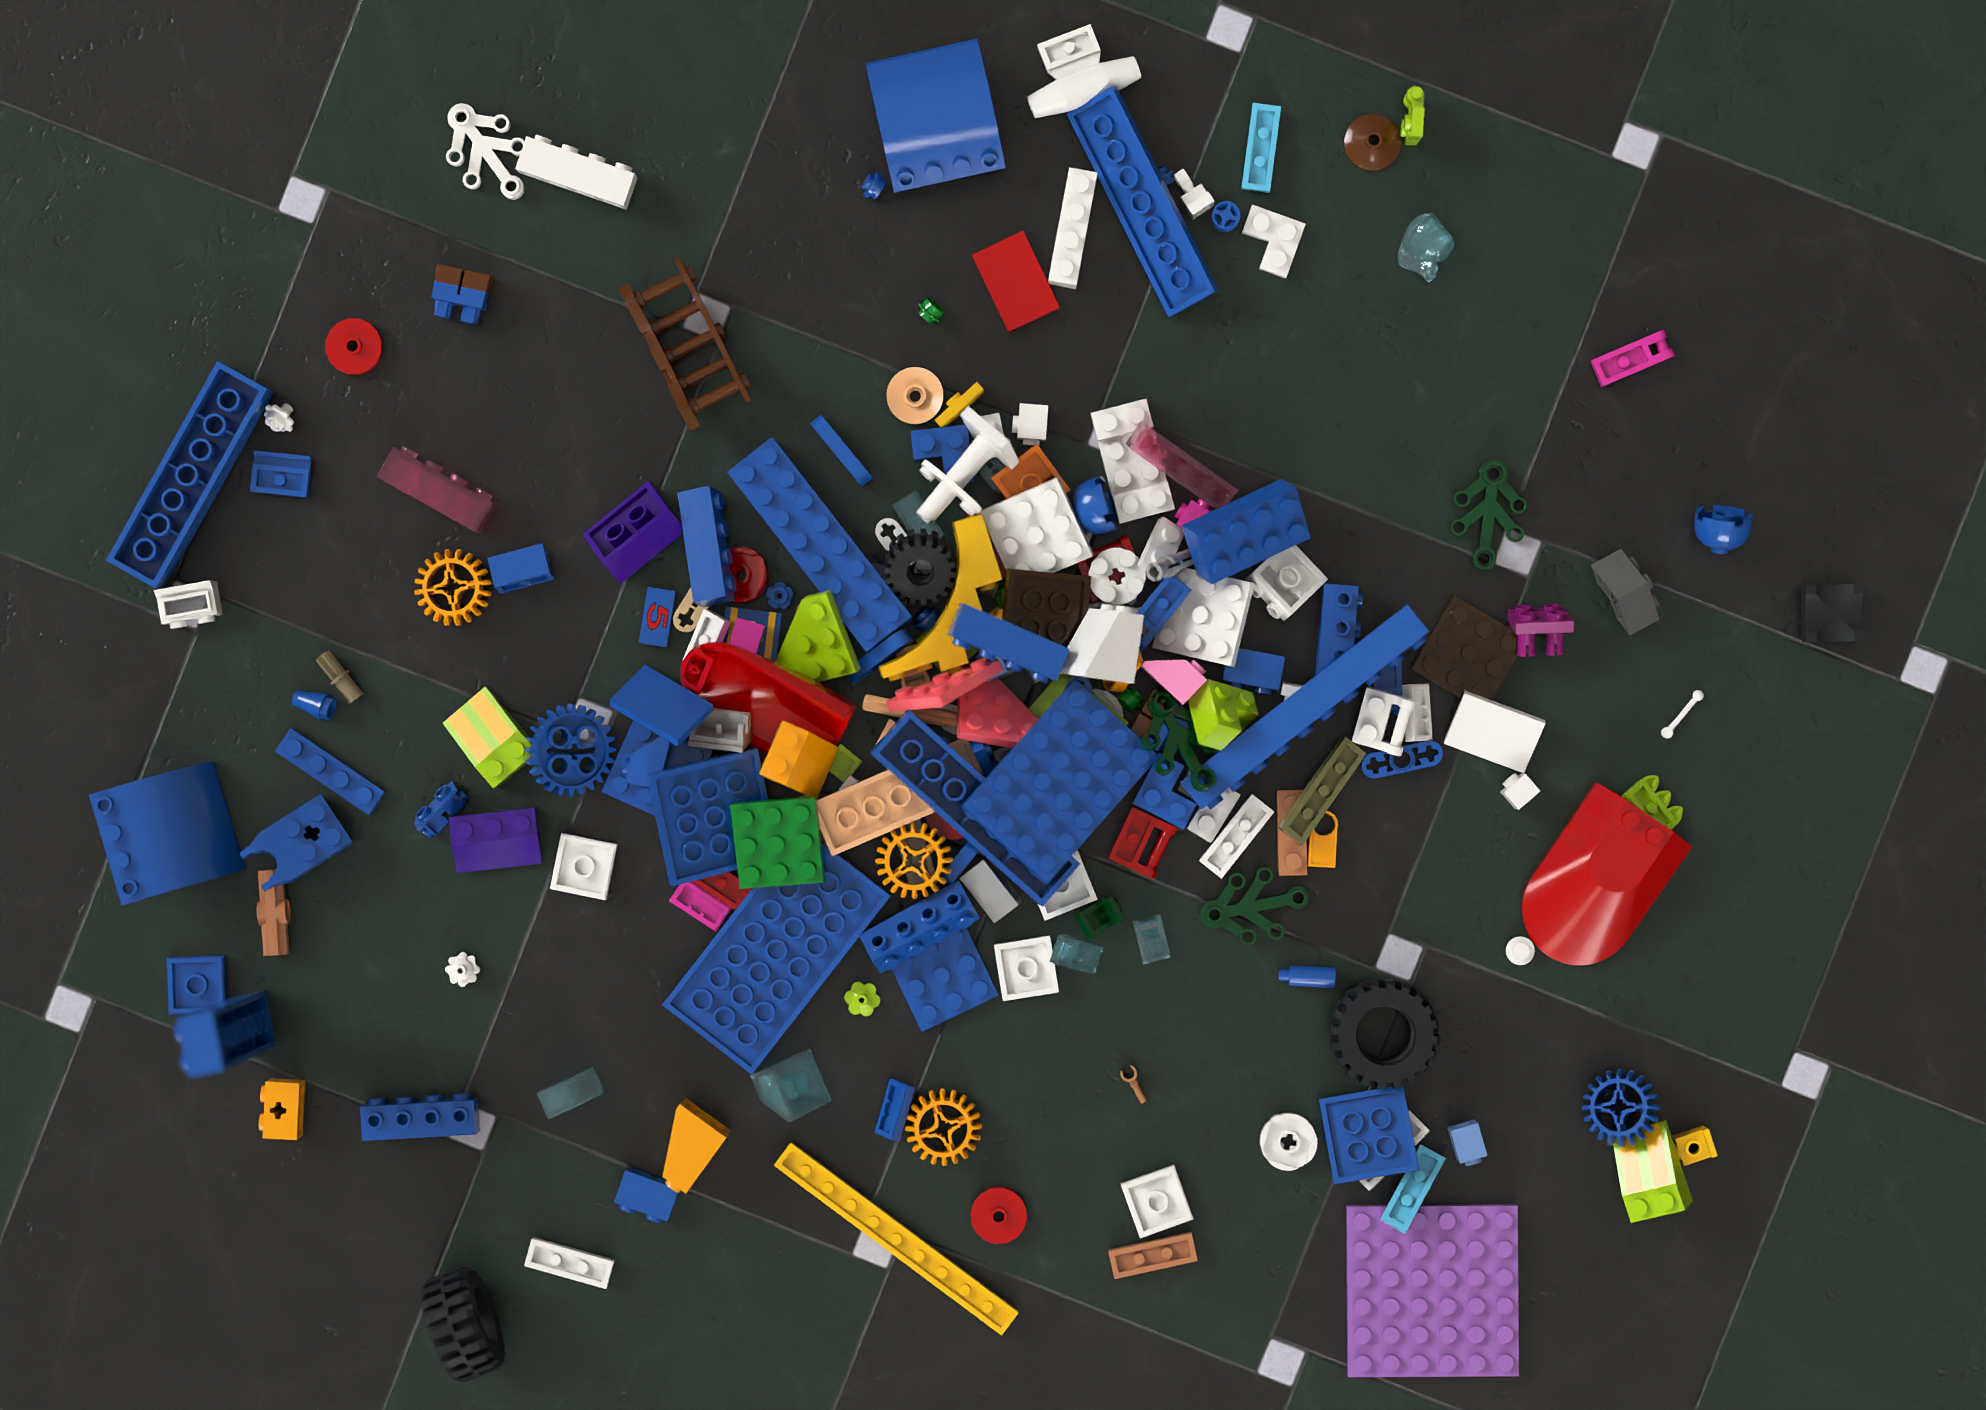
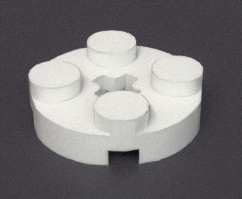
M1111 548L1101 552L1092 562L1088 576H1091L1090 588L1092 592L1103 602L1112 605H1122L1134 600L1142 591L1146 578L1145 570L1137 566L1139 558L1132 551L1122 548ZM1113 568H1118L1119 572L1125 573V577L1121 579L1122 583L1116 585L1115 581L1109 580V576L1113 574Z
M1288 1112L1272 1116L1263 1126L1260 1134V1146L1263 1155L1272 1166L1281 1170L1292 1171L1312 1160L1317 1149V1137L1314 1128L1303 1116ZM1292 1134V1139L1296 1141L1295 1146L1290 1145L1289 1149H1285L1284 1143L1280 1142L1281 1138Z

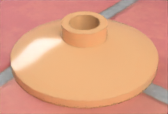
M920 367L903 369L891 379L888 385V406L891 412L905 423H925L931 420L942 406V385L938 378L927 369ZM914 391L921 394V398L917 402H913L910 399V394Z

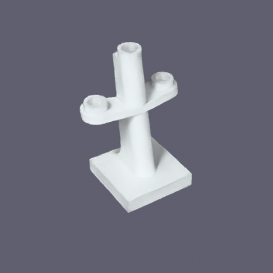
M969 406L960 415L971 437L975 440L950 471L945 475L926 459L921 463L922 468L919 470L921 474L930 482L934 479L940 482L916 511V514L927 524L931 520L934 522L956 496L962 501L960 506L970 516H973L975 513L979 514L982 508L962 489L980 468L993 457L998 458L1011 470L1019 463L1010 441Z

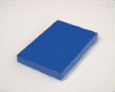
M644 665L610 699V707L676 746H679L713 711V704L647 665Z

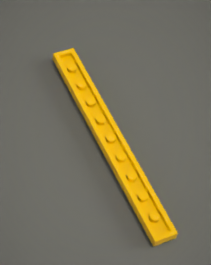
M792 1141L774 1164L776 1168L1001 1336L1019 1313L1016 1308Z

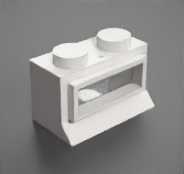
M208 580L153 590L157 598L161 624H170V629L186 627L187 621L196 619L198 624L214 622L215 616L223 615L217 581Z

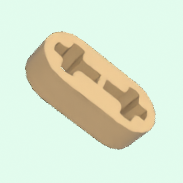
M691 588L673 616L675 627L682 632L694 631L703 610L710 608V606L701 607L698 605L695 607L693 605ZM691 608L695 611L691 616V619L694 621L692 626L685 625V627H682V620L679 616L681 614H688Z

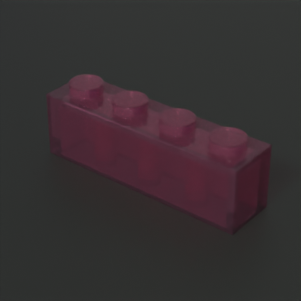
M1144 421L1140 422L1125 443L1132 451L1215 509L1230 503L1238 492V489L1233 484Z
M405 446L401 450L395 447L391 449L376 477L470 530L481 533L497 505L490 501L491 494L478 487L475 492L465 487L467 484L466 480L455 474H452L450 478L440 473L443 469L441 466L430 460H427L426 464L416 459L418 454Z

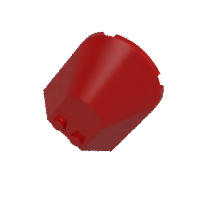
M719 642L698 645L686 655L681 664L680 676L684 688H688L689 691L713 704V708L751 713L752 741L749 745L758 748L765 755H768L782 721L806 730L837 746L857 708V705L850 702L847 698L840 696L811 677L735 645Z
M1594 783L1525 887L1521 910L1527 934L1540 951L1561 963L1589 965L1607 959L1625 944L1692 846L1675 832L1626 799L1599 783Z

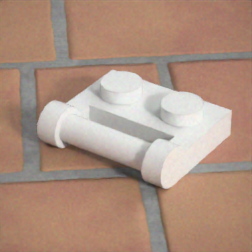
M1368 686L1352 742L1382 750L1392 755L1402 756L1404 748L1401 746L1411 710L1415 709L1417 701ZM1395 704L1400 706L1391 742L1383 740L1392 705Z

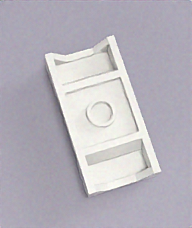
M1142 399L1091 413L1119 524L1175 510L1147 400Z

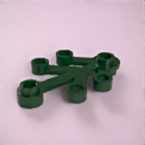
M1499 460L1485 462L1479 471L1480 478L1465 490L1456 492L1452 499L1456 507L1464 508L1469 505L1474 495L1486 488L1485 500L1461 519H1455L1449 525V530L1454 536H1461L1466 533L1467 528L1482 517L1479 549L1472 556V562L1479 570H1488L1496 563V554L1491 549L1494 518L1504 528L1506 538L1510 542H1519L1524 537L1523 529L1515 525L1496 501L1499 490L1510 502L1509 509L1512 513L1521 514L1527 509L1526 500L1519 497L1506 481L1508 470L1505 464ZM1490 469H1495L1498 472V477L1495 480L1488 476ZM1459 494L1466 496L1467 501L1465 504L1461 505L1457 502ZM1516 500L1523 503L1521 511H1516L1513 507V503ZM1456 522H1460L1463 525L1461 533H1457L1453 529ZM1513 528L1520 532L1518 539H1513L1510 536V531ZM1482 553L1488 556L1486 564H1481L1478 560L1479 555Z
M1168 692L1154 693L1148 700V709L1153 716L1148 732L1141 739L1143 748L1153 751L1160 745L1161 738L1159 733L1163 721L1169 731L1162 756L1154 765L1155 771L1161 776L1168 775L1174 769L1173 759L1176 748H1178L1192 774L1190 779L1192 787L1199 792L1208 791L1216 783V775L1209 767H1201L1190 744L1200 747L1202 753L1208 757L1214 756L1219 750H1210L1208 746L1198 743L1191 711L1177 706L1175 698ZM1158 703L1162 704L1164 709L1160 708ZM1176 718L1187 722L1191 730L1179 726ZM1147 738L1153 739L1154 745L1150 744ZM1161 763H1165L1168 770L1162 768ZM1198 778H1200V779H1202V780L1204 781V785H1203L1202 783H1200V781L1198 780Z
M1260 867L1256 871V878L1240 902L1228 905L1235 891L1243 888L1245 885V877L1241 873L1234 872L1228 877V884L1218 899L1210 900L1201 907L1200 918L1203 924L1209 928L1224 927L1239 937L1241 943L1247 946L1255 943L1257 939L1255 931L1251 928L1244 929L1229 917L1242 915L1265 930L1271 939L1279 940L1284 936V927L1280 923L1271 922L1259 914L1258 911L1288 905L1295 909L1304 908L1309 902V893L1301 886H1293L1288 889L1286 894L1255 900L1264 885L1270 883L1273 879L1271 869ZM1263 870H1267L1270 874L1269 879L1266 881H1262L1259 878V874ZM1234 876L1241 877L1242 883L1239 886L1232 885L1231 880ZM1297 892L1303 895V900L1300 903L1293 901V895ZM1213 909H1217L1220 913L1219 918L1216 920H1212L1209 917V912ZM1273 926L1280 927L1281 933L1279 936L1271 935L1270 930ZM1247 931L1253 934V939L1250 942H1245L1242 938L1243 934Z

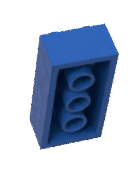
M1281 479L1182 525L1197 576L1210 584L1217 583L1311 538L1296 487Z

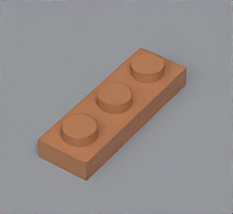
M1276 790L1277 827L1303 790ZM1277 828L1278 875H1307V840L1303 845H1298Z
M1191 1232L1108 1250L1114 1279L1198 1261Z

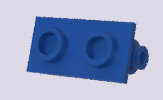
M453 780L448 785L441 786L434 796L435 799L429 806L425 805L417 812L414 821L419 832L422 830L428 838H431L433 835L437 836L449 823V820L442 814L446 811L451 816H455L466 805V799L469 796L461 789L458 791Z

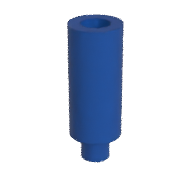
M1289 965V970H1278V981H1288V986L1335 987L1336 969L1333 967Z

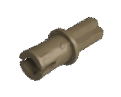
M330 651L324 652L316 659L317 663L331 679L332 682L330 684L335 685L349 704L364 694L348 673L350 671H345Z

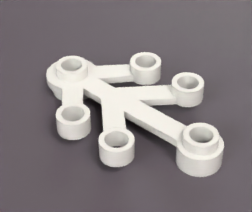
M467 104L453 106L448 113V123L454 129L452 147L447 152L446 159L448 163L455 167L463 164L465 156L462 153L465 135L467 134L472 141L468 172L463 176L464 185L472 190L477 189L481 185V177L479 175L483 156L500 179V188L503 195L511 200L520 198L525 191L524 183L517 176L509 174L492 149L512 152L515 156H520L521 151L515 152L513 145L517 142H521L524 145L525 141L521 138L507 140L482 136L475 127L494 128L499 133H505L511 126L509 119L504 115H497L495 117L478 115ZM465 113L467 116L466 120L458 122V114ZM500 119L506 120V126L502 129L496 126L497 121ZM455 152L459 153V161L452 162L451 155ZM469 176H476L477 182L474 185H468L467 179ZM509 182H515L517 185L516 189L512 192L507 190Z

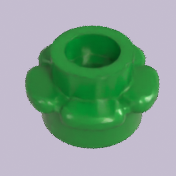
M927 297L923 303L919 302L918 304L921 308L919 314L927 322L941 321L940 317L945 311L934 300Z
M1132 687L1130 689L1126 688L1117 696L1119 703L1129 713L1132 714L1135 710L1142 709L1140 702L1143 698L1136 689Z

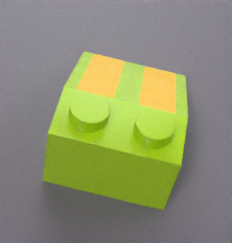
M486 686L443 722V725L468 759L492 788L500 787L527 764L525 760L532 757L530 753L524 751L525 748L532 747V743L526 740V737L529 736Z
M1666 1120L1649 1124L1653 1126V1132L1643 1129L1642 1131L1647 1137L1645 1140H1641L1635 1135L1636 1145H1630L1627 1138L1625 1147H1619L1617 1138L1613 1144L1622 1197L1631 1223L1685 1211L1693 1202Z

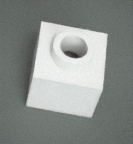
M1516 773L1511 775L1503 782L1505 788L1500 791L1514 809L1517 810L1522 808L1540 792L1530 778L1523 773L1519 776Z

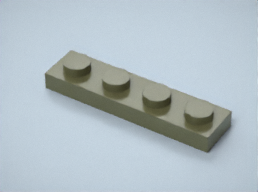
M1341 736L1277 828L1298 845H1303L1366 753L1347 737Z

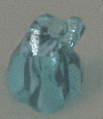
M1432 213L1419 215L1410 222L1398 251L1399 265L1402 268L1419 273L1428 283L1437 277L1436 272L1439 269L1437 262L1444 261L1451 254L1455 242L1450 233Z

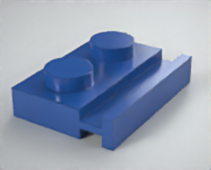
M254 450L250 492L309 498L311 461L313 457Z

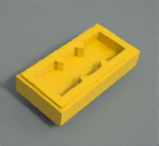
M976 382L963 395L959 392L947 401L948 408L935 419V423L939 427H947L968 406H971L984 394V389Z

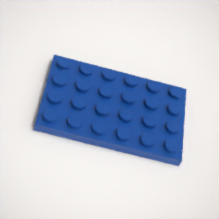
M1074 679L961 807L1044 884H1048L1159 756L1154 751L1144 749L1141 739L1080 682Z

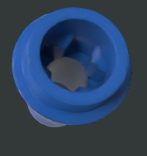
M297 689L292 697V705L322 721L324 719L330 720L333 717L337 707V700L332 698L331 694Z

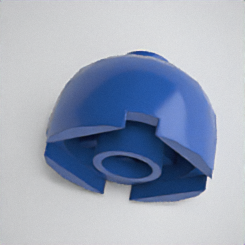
M1103 476L1082 482L1073 494L1072 508L1078 521L1085 531L1093 534L1118 530V527L1114 524L1118 521L1110 492H1104L1102 486L1106 485Z
M1713 505L1714 511H1705V506L1697 508L1694 521L1695 534L1702 544L1711 548V552L1727 554L1728 550L1740 547L1749 538L1753 514L1750 513L1748 516H1745L1744 509L1724 505Z

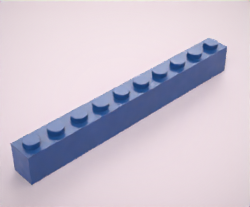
M1407 604L1205 762L1202 766L1209 767L1216 775V783L1208 791L1199 792L1192 787L1190 780L1192 774L1180 783L1200 809L1208 806L1211 810L1224 800L1221 794L1230 788L1234 792L1246 782L1243 777L1250 771H1253L1256 775L1269 765L1266 759L1273 753L1279 757L1291 747L1288 742L1296 735L1302 739L1314 729L1311 725L1314 721L1321 718L1324 722L1336 712L1334 706L1343 700L1347 704L1359 694L1357 688L1366 682L1370 686L1382 676L1379 671L1387 664L1393 668L1405 658L1402 653L1410 646L1416 650L1428 640L1425 635L1429 631ZM1198 778V780L1200 781V783H1202V784L1204 785V781H1203L1202 779Z

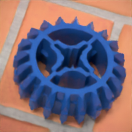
M1623 1069L1617 1070L1616 1078L1612 1071H1607L1606 1077L1608 1081H1605L1601 1076H1597L1596 1080L1600 1086L1597 1087L1596 1085L1589 1084L1588 1088L1594 1093L1592 1096L1589 1094H1584L1583 1096L1584 1099L1591 1101L1590 1105L1582 1106V1110L1591 1112V1115L1584 1117V1121H1594L1595 1123L1589 1127L1590 1132H1596L1600 1129L1597 1139L1603 1140L1608 1135V1145H1613L1616 1138L1619 1147H1625L1626 1138L1630 1145H1636L1635 1135L1641 1140H1645L1647 1137L1642 1130L1646 1129L1649 1132H1653L1654 1128L1648 1124L1649 1121H1659V1117L1652 1115V1110L1659 1111L1661 1106L1652 1105L1651 1101L1657 1100L1659 1096L1658 1094L1648 1095L1654 1086L1649 1083L1642 1087L1646 1078L1640 1075L1635 1080L1634 1071L1630 1070L1626 1078ZM1625 1084L1633 1087L1639 1093L1642 1103H1632L1629 1100L1628 1092L1625 1091ZM1616 1086L1612 1100L1600 1104L1603 1095L1610 1088ZM1622 1100H1624L1622 1104L1634 1107L1633 1109L1623 1110L1620 1116V1112L1608 1109L1609 1107L1619 1106ZM1600 1112L1612 1114L1614 1124H1617V1132L1610 1129L1604 1123ZM1642 1112L1639 1122L1631 1129L1626 1130L1630 1116Z

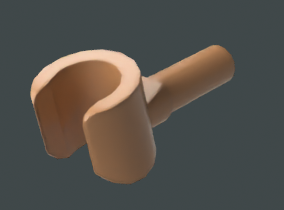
M1131 1066L1134 1071V1076L1131 1079H1126L1121 1070V1078L1129 1082L1140 1103L1146 1102L1147 1099L1136 1079L1138 1076L1136 1068Z

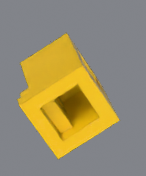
M1703 1125L1672 1135L1680 1164L1683 1166L1718 1156L1710 1131ZM1696 1143L1698 1146L1697 1151L1690 1153V1144Z

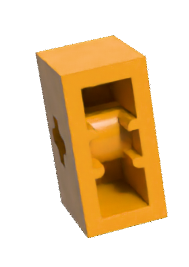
M271 1078L265 1081V1085H262L260 1101L264 1102V1114H260L259 1130L263 1131V1138L298 1140L303 1136L305 1080ZM281 1104L282 1108H286L287 1112L281 1114L280 1110H276V1106Z

